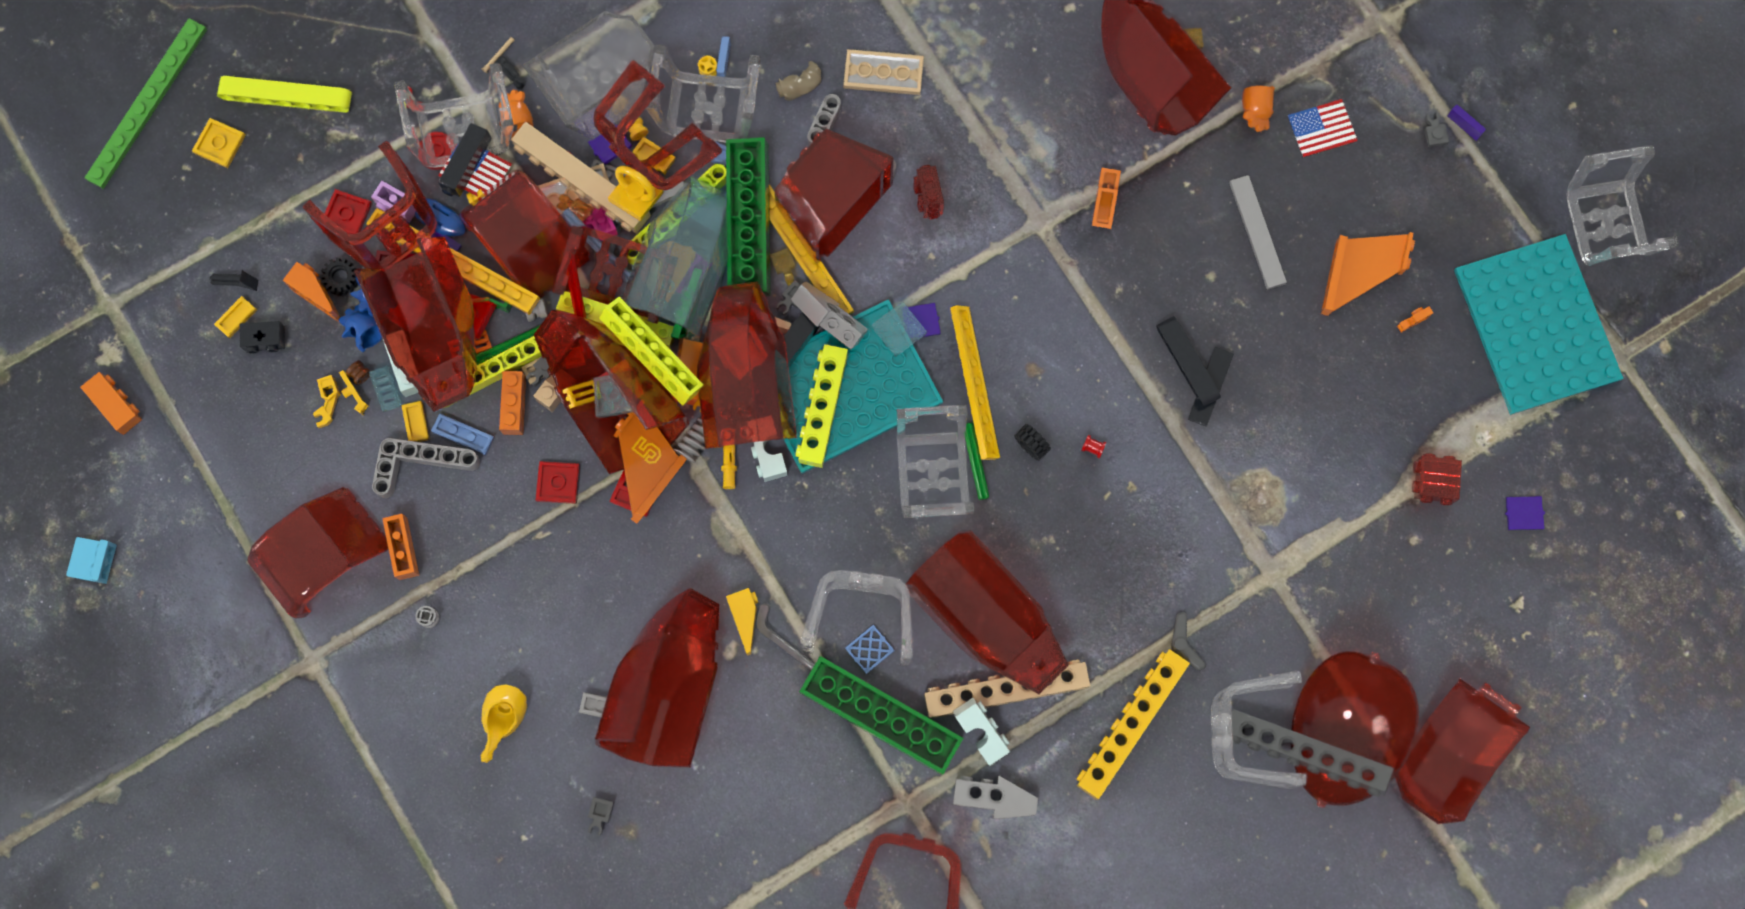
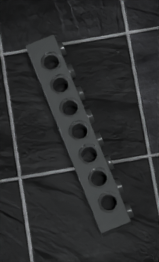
M1233 709L1225 729V735L1230 742L1235 744L1242 742L1247 744V747L1251 750L1258 752L1259 750L1266 751L1267 755L1272 758L1279 759L1281 757L1287 759V762L1291 765L1299 766L1300 764L1307 767V770L1312 773L1319 774L1321 772L1327 774V778L1331 780H1343L1352 788L1359 789L1361 787L1367 789V792L1373 796L1386 795L1394 773V768ZM1246 728H1251L1254 730V733L1251 736H1245L1243 731ZM1267 735L1274 738L1271 743H1264L1262 739ZM1285 743H1291L1294 747L1292 750L1286 751L1282 746ZM1305 750H1310L1314 754L1311 758H1304L1302 753ZM1329 757L1334 762L1332 765L1326 766L1322 763V760ZM1345 765H1351L1354 770L1351 773H1345L1342 771V768ZM1369 772L1374 775V779L1366 781L1362 776L1364 773Z

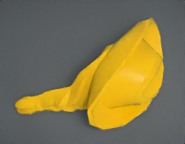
M495 686L486 695L482 705L481 721L487 733L488 741L481 754V762L487 763L491 761L493 752L501 739L515 732L524 719L527 710L526 696L520 689L514 686Z

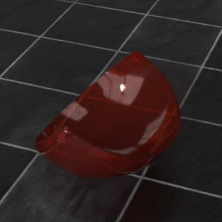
M1354 651L1340 652L1323 661L1306 681L1297 700L1291 731L1394 768L1392 781L1405 764L1416 739L1419 723L1418 700L1408 678L1392 664L1380 659L1379 654L1374 652L1371 655ZM1305 750L1302 756L1304 758H1311L1314 753L1310 750ZM1329 757L1322 760V763L1326 766H1330L1334 762ZM1300 764L1299 766H1294L1302 786L1316 799L1317 806L1325 808L1326 805L1346 806L1356 804L1373 796L1367 792V789L1361 787L1359 789L1352 788L1343 780L1334 781L1327 778V774L1321 772L1319 774L1312 773L1307 770V767ZM1345 765L1342 768V771L1345 773H1351L1354 770L1351 765ZM1367 772L1363 774L1362 778L1366 781H1371L1374 779V775Z

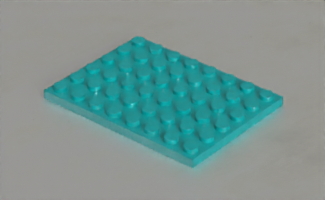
M1566 234L1454 269L1510 415L1624 379Z
M889 299L853 317L869 329L859 344L853 349L848 348L825 330L810 339L777 384L761 373V366L750 373L801 474L815 468V466L799 463V457H796V450L798 445H802L803 438L800 437L801 428L806 426L807 419L804 418L806 407L811 405L812 400L809 399V393L811 388H815L816 381L813 380L815 368L819 369L820 362L817 359L819 350H823L824 344L848 349V357L824 463L943 404L940 394ZM833 364L825 366V370L829 372L836 368ZM823 383L820 388L827 391L831 388V385ZM819 402L816 407L823 410L827 407V404ZM814 421L811 426L819 429L823 424L820 421ZM810 440L807 446L815 448L818 446V442Z

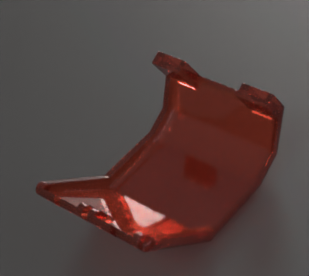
M514 170L465 207L459 214L460 220L468 231H472L512 282L538 295L540 299L545 296L544 291L549 293L558 286L561 278L563 280L567 279L563 260L564 254L573 253L578 268H581L590 260L588 258L590 253L560 212L534 181L521 170Z
M341 487L300 505L269 528L250 549L247 558L248 563L285 611L295 619L306 617L311 611L305 604L347 570L388 550L386 535L380 532L381 529L372 517H368V512L360 502H356L357 499L349 488Z

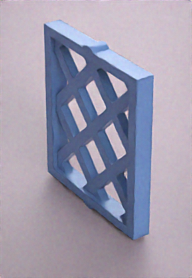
M874 625L845 648L866 674L895 651ZM873 631L877 632L880 639L872 638ZM870 632V638H865L864 636ZM862 640L869 641V648L861 647ZM859 641V647H853ZM872 641L879 642V649L871 648ZM882 642L887 644L889 650L881 649ZM851 649L858 650V657L851 653ZM861 650L868 651V658L860 657ZM871 651L878 652V659L870 658ZM881 652H887V654L880 659ZM860 660L867 661V668L860 664ZM870 661H876V663L869 668Z

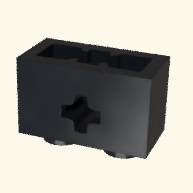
M280 321L240 323V347L249 354H256L262 350L273 353L278 352V349H285V326Z

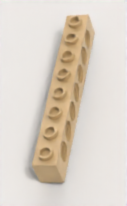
M1080 660L1069 661L1067 666L1062 667L1058 663L1048 665V669L1041 671L1040 667L1028 669V673L1020 674V671L1011 672L1005 678L995 675L988 677V681L980 682V679L968 681V685L960 686V683L949 684L948 689L940 690V687L927 689L928 692L924 693L928 718L931 719L954 714L953 711L966 703L961 699L963 691H969L977 703L981 701L985 708L1086 689L1090 687L1086 663H1080ZM1062 672H1069L1072 680L1064 682L1061 678ZM1042 676H1049L1052 679V684L1050 686L1043 685L1041 682ZM1027 679L1031 681L1032 688L1030 690L1023 689L1021 686L1022 680ZM1004 683L1010 684L1012 692L1009 694L1003 693L1001 685ZM984 687L990 688L992 696L989 698L983 697L981 689ZM943 695H949L952 698V703L948 706L943 705L940 698Z

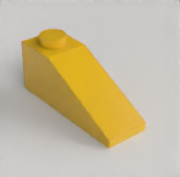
M747 588L728 595L726 598L746 654L751 655L757 612L755 604L759 602L755 592L751 593L750 589Z

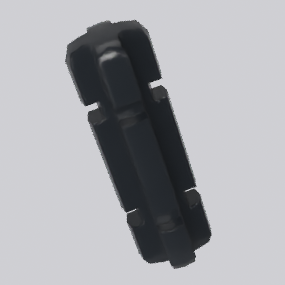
M504 56L499 57L496 60V65L502 68V72L511 82L513 81V85L517 89H522L526 81L520 77V74L511 64H508L509 61Z

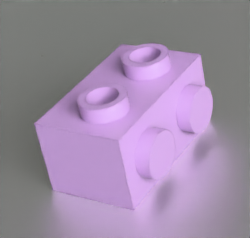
M381 181L371 196L378 209L384 212L389 211L393 213L392 216L400 221L405 220L408 223L414 217L415 211L419 206L415 199Z

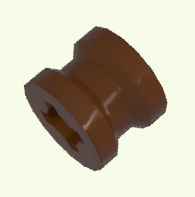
M360 360L355 361L346 370V374L354 379L356 385L363 384L372 373L363 366L364 364Z

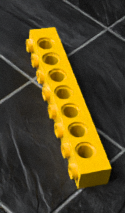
M1170 649L1166 653L1162 651L1156 660L1158 665L1155 669L1151 668L1145 676L1146 683L1144 686L1139 685L1133 694L1136 697L1132 703L1128 702L1122 710L1124 713L1121 720L1118 718L1115 720L1110 728L1113 732L1109 737L1105 736L1099 744L1102 747L1099 753H1093L1088 760L1090 764L1086 771L1082 770L1076 778L1079 781L1076 786L1096 800L1101 797L1190 664ZM1161 668L1169 669V678L1162 677L1160 673ZM1151 684L1158 686V695L1150 693L1149 686ZM1139 701L1147 703L1148 709L1146 712L1138 709ZM1128 718L1135 719L1137 723L1135 729L1127 726L1126 721ZM1116 735H1122L1125 738L1123 746L1116 744ZM1108 751L1113 754L1114 760L1112 763L1104 760L1103 755L1105 752ZM1097 768L1102 771V778L1100 780L1093 778V769Z

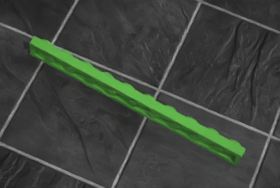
M191 19L187 20L85 176L87 181L102 189L105 188L206 33V27Z

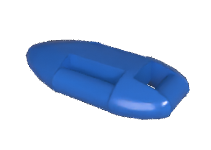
M430 198L422 199L418 204L415 216L422 224L446 236H459L465 233L464 222L452 209ZM427 205H428L429 207L426 209L425 213L422 214V212L425 210V208H426Z

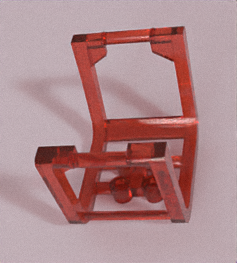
M632 60L595 109L593 116L594 125L599 133L610 143L608 147L626 166L644 175L655 188L669 190L720 155L722 149L696 125L691 123L649 158L639 160L626 147L624 143L625 134L665 86L637 61ZM642 78L646 79L649 82L648 86L616 127L604 115L631 82L639 81ZM697 137L703 143L700 154L668 179H665L653 168L693 138Z
M388 141L383 142L378 147L393 166L406 192L399 202L357 234H348L328 218L311 200L303 205L305 212L327 238L368 271L385 272L430 238L437 227V217L417 181ZM411 205L426 224L417 234L407 221L400 216ZM392 222V225L395 228L391 229L390 231L384 228ZM375 234L386 250L391 253L380 262L364 245V242L368 241ZM401 238L406 240L403 245L399 246L397 241Z
M579 224L572 225L552 292L563 295L564 292H570L568 285L569 275L566 273L572 253L575 256L578 269L587 237L591 236L603 240L602 246L596 253V264L590 272V285L588 289L581 287L582 296L607 304L613 302L616 299L617 288L622 284L623 270L628 265L627 256L629 249L645 253L631 301H623L646 321L658 324L678 258L659 249ZM611 243L622 246L620 255L615 259L616 266L606 263L609 259L608 250ZM657 258L662 261L660 274L664 275L656 302L651 301L648 309L640 305L654 260ZM602 271L608 275L613 274L609 278L610 287L607 295L596 292L598 282L603 279Z
M904 832L902 836L891 833L881 834L870 842L844 905L847 908L856 909L865 878L877 848L887 843L944 857L950 865L946 909H959L961 877L959 857L953 850L935 844L936 840L923 838L921 841L915 839V835Z

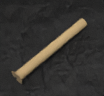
M511 37L487 65L481 68L485 73L513 43L514 39Z

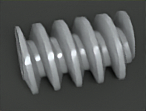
M700 418L697 419L700 425L693 424L694 431L689 430L687 432L689 437L684 436L682 438L685 444L678 443L680 450L674 449L679 455H683L687 461L693 463L696 462L693 457L694 455L701 456L698 449L706 450L703 443H711L708 437H716L713 433L714 429Z

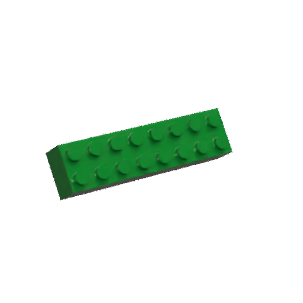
M765 137L726 139L728 294L731 298L771 296L768 142Z
M821 656L799 691L801 695L940 775L944 774L963 740L961 736Z

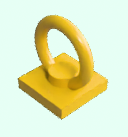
M624 165L619 166L615 170V176L619 184L608 196V201L641 221L664 193V189L648 180L637 170Z

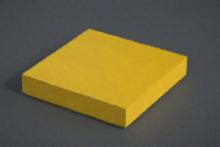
M209 118L192 152L229 168L246 134Z

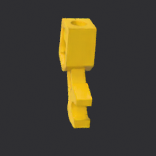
M332 375L317 379L321 397L325 400L324 406H321L313 413L315 418L323 417L321 422L316 423L318 428L328 426L333 421L332 415L338 397L341 395L336 380ZM333 388V393L328 396L326 390Z

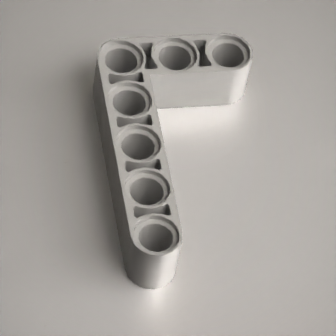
M835 94L827 95L808 132L809 147L816 152L883 180L893 179L896 175V162L892 158L831 133L841 111V101ZM830 103L837 105L835 108L828 107ZM827 120L829 121V123L827 125H821L820 121ZM820 137L821 140L819 142L812 141V138ZM832 144H837L839 147L837 149H831L829 146ZM854 151L857 154L854 157H850L847 153ZM873 159L875 162L872 164L865 163V160ZM890 166L892 170L886 172L883 170V167Z
M387 438L380 444L372 489L381 498L391 497L395 491L400 461L474 471L480 466V458L470 449ZM395 445V450L392 453H387L388 447ZM415 448L414 454L407 456V450ZM429 451H435L432 458H426V454ZM453 453L454 459L447 462L446 456ZM474 456V461L471 464H465L467 457ZM387 464H391V470L384 473L383 468ZM382 484H387V490L384 492H380V486Z

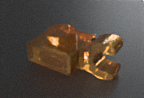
M562 194L558 198L560 202L556 206L562 211L569 208L582 222L592 214L594 209L578 198L573 201L566 194Z

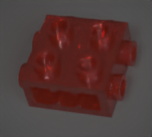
M923 165L916 169V176L913 177L915 195L918 194V211L923 213L924 218L936 219L943 215L944 199L936 165Z
M1430 453L1419 457L1413 464V473H1416L1415 480L1412 483L1414 499H1420L1422 503L1439 501L1441 505H1453V503L1457 502L1460 498L1462 460H1456L1454 456L1438 458L1435 454Z

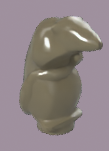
M809 61V66L800 76L790 75L783 80L779 78V82L775 83L779 97L792 101L814 90L821 83V69L819 66Z

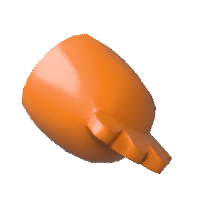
M1251 86L1243 91V118L1248 121L1250 128L1255 127L1256 132L1269 129V118L1274 113V86Z
M512 90L510 94L505 93L503 95V102L499 103L501 119L499 125H503L504 138L507 142L513 138L525 122L533 127V118L529 108L524 103L525 93L523 91ZM517 125L515 132L507 131L512 126Z

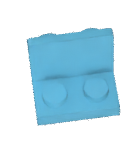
M77 537L66 575L72 578L107 584L117 545L100 539V541Z

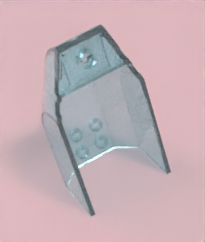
M690 176L651 221L621 296V299L630 308L648 311L683 326L688 330L686 339L691 341L697 339L701 334L727 264L726 192Z

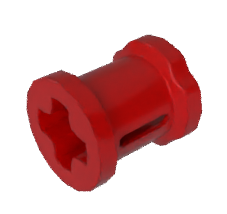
M1088 435L1081 451H1088L1097 455V458L1100 459L1107 442H1099Z

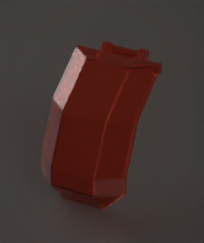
M1460 678L1426 720L1394 770V776L1402 799L1438 825L1464 822L1470 809L1497 768L1530 729V726L1515 717L1520 711L1521 706L1505 699L1491 689V686L1486 682L1477 690ZM1485 695H1487L1489 698H1491L1492 700H1494L1495 702H1497L1498 704H1500L1502 707H1504V708L1507 709L1508 711H1505L1503 708H1501L1500 706H1498L1497 704H1495L1493 701H1491L1490 699H1488L1487 697H1485Z

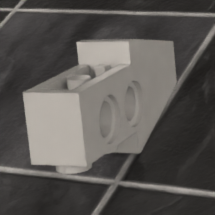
M808 282L801 284L791 298L793 303L817 327L820 325L850 349L857 346L869 330L841 309L838 302Z
M961 776L960 780L956 779L953 805L994 810L993 819L1036 815L1038 798L1001 776L997 777V784H993V780L981 779V782H975L973 777ZM972 787L980 789L981 796L975 799L970 796L969 792ZM992 790H999L1001 792V799L999 801L991 799L990 793Z

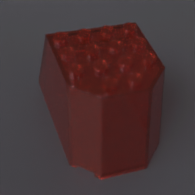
M826 128L822 133L818 132L815 135L813 143L801 151L800 157L796 162L792 161L789 164L782 181L774 190L776 207L816 264L820 263L822 256L829 257L893 185L894 158L891 155Z

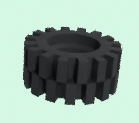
M336 258V261L333 259L329 260V265L325 263L324 266L326 268L321 270L323 273L321 279L328 291L334 295L336 293L338 296H341V294L345 296L348 295V291L353 292V287L357 288V269L350 261H347L345 258H342V260ZM339 270H344L347 272V279L343 283H335L333 281L334 274Z
M1025 424L1014 435L1018 444L1035 460H1041L1051 450L1046 439L1035 428L1033 429L1031 425Z

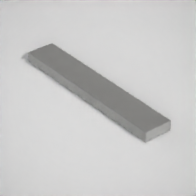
M1249 175L1230 180V187L1267 290L1285 285L1287 281Z

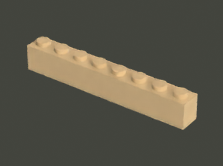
M527 122L521 126L511 139L514 144L513 148L519 154L523 155L525 153L533 164L543 166L544 171L551 177L555 175L560 178L559 182L565 187L569 188L571 186L575 189L574 192L580 198L584 199L586 197L597 210L603 209L608 218L613 221L617 219L626 231L630 232L632 230L637 234L651 215L648 212L639 221L609 202L608 196L616 188L615 185Z

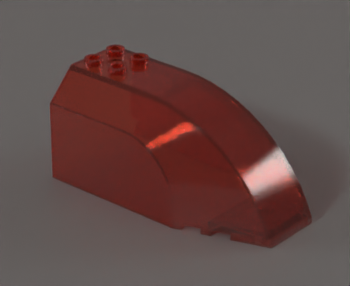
M1104 0L1101 33L1105 58L1116 83L1136 107L1137 114L1147 121V127L1151 131L1160 132L1164 135L1176 136L1198 125L1232 87L1182 26L1173 17L1169 19L1163 13L1164 8L1160 4L1152 0Z
M445 237L418 238L416 240L421 252L385 267L354 270L393 364L397 369H401L406 375L407 381L416 387L419 391L418 394L433 412L468 397L474 387L477 372L473 304Z
M759 282L719 287L713 300L697 364V378L703 384L699 391L705 449L797 438L785 338L768 306V301Z
M552 310L534 333L542 358H546L549 365L548 374L554 378L556 395L609 474L624 470L619 436L616 438L613 435L617 431L615 426L622 418L626 420L629 416L626 412L630 407L646 430L658 427L670 445L675 442L690 424L669 391L614 333L603 326L572 313ZM607 372L629 404V406L614 415L611 414L603 398L570 409L569 405L571 403L566 400V397H568L567 393L564 394L562 390L594 380ZM593 385L572 391L574 395L593 389ZM592 393V394H589V395H586V396H583V397H579V398H576L575 400H576V402H577V401H580V400H583V399H586V398H589V397H593V396H596V393Z
M971 530L960 531L944 543L903 585L904 590L968 656L1038 695L1069 666L1044 615L1042 606Z
M690 588L671 599L647 622L616 668L596 733V746L626 760L654 767H691L718 668V662H715V650H718V643L715 641L716 630H719V603Z

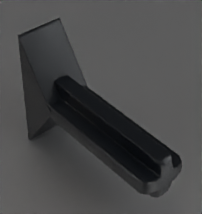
M243 270L241 275L213 273L209 277L212 285L240 286L257 291L259 282L258 279Z

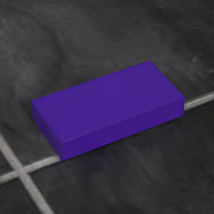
M1457 104L1447 115L1448 118L1475 141L1486 130Z

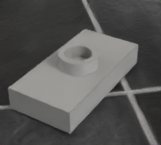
M583 692L579 713L620 721L624 701Z

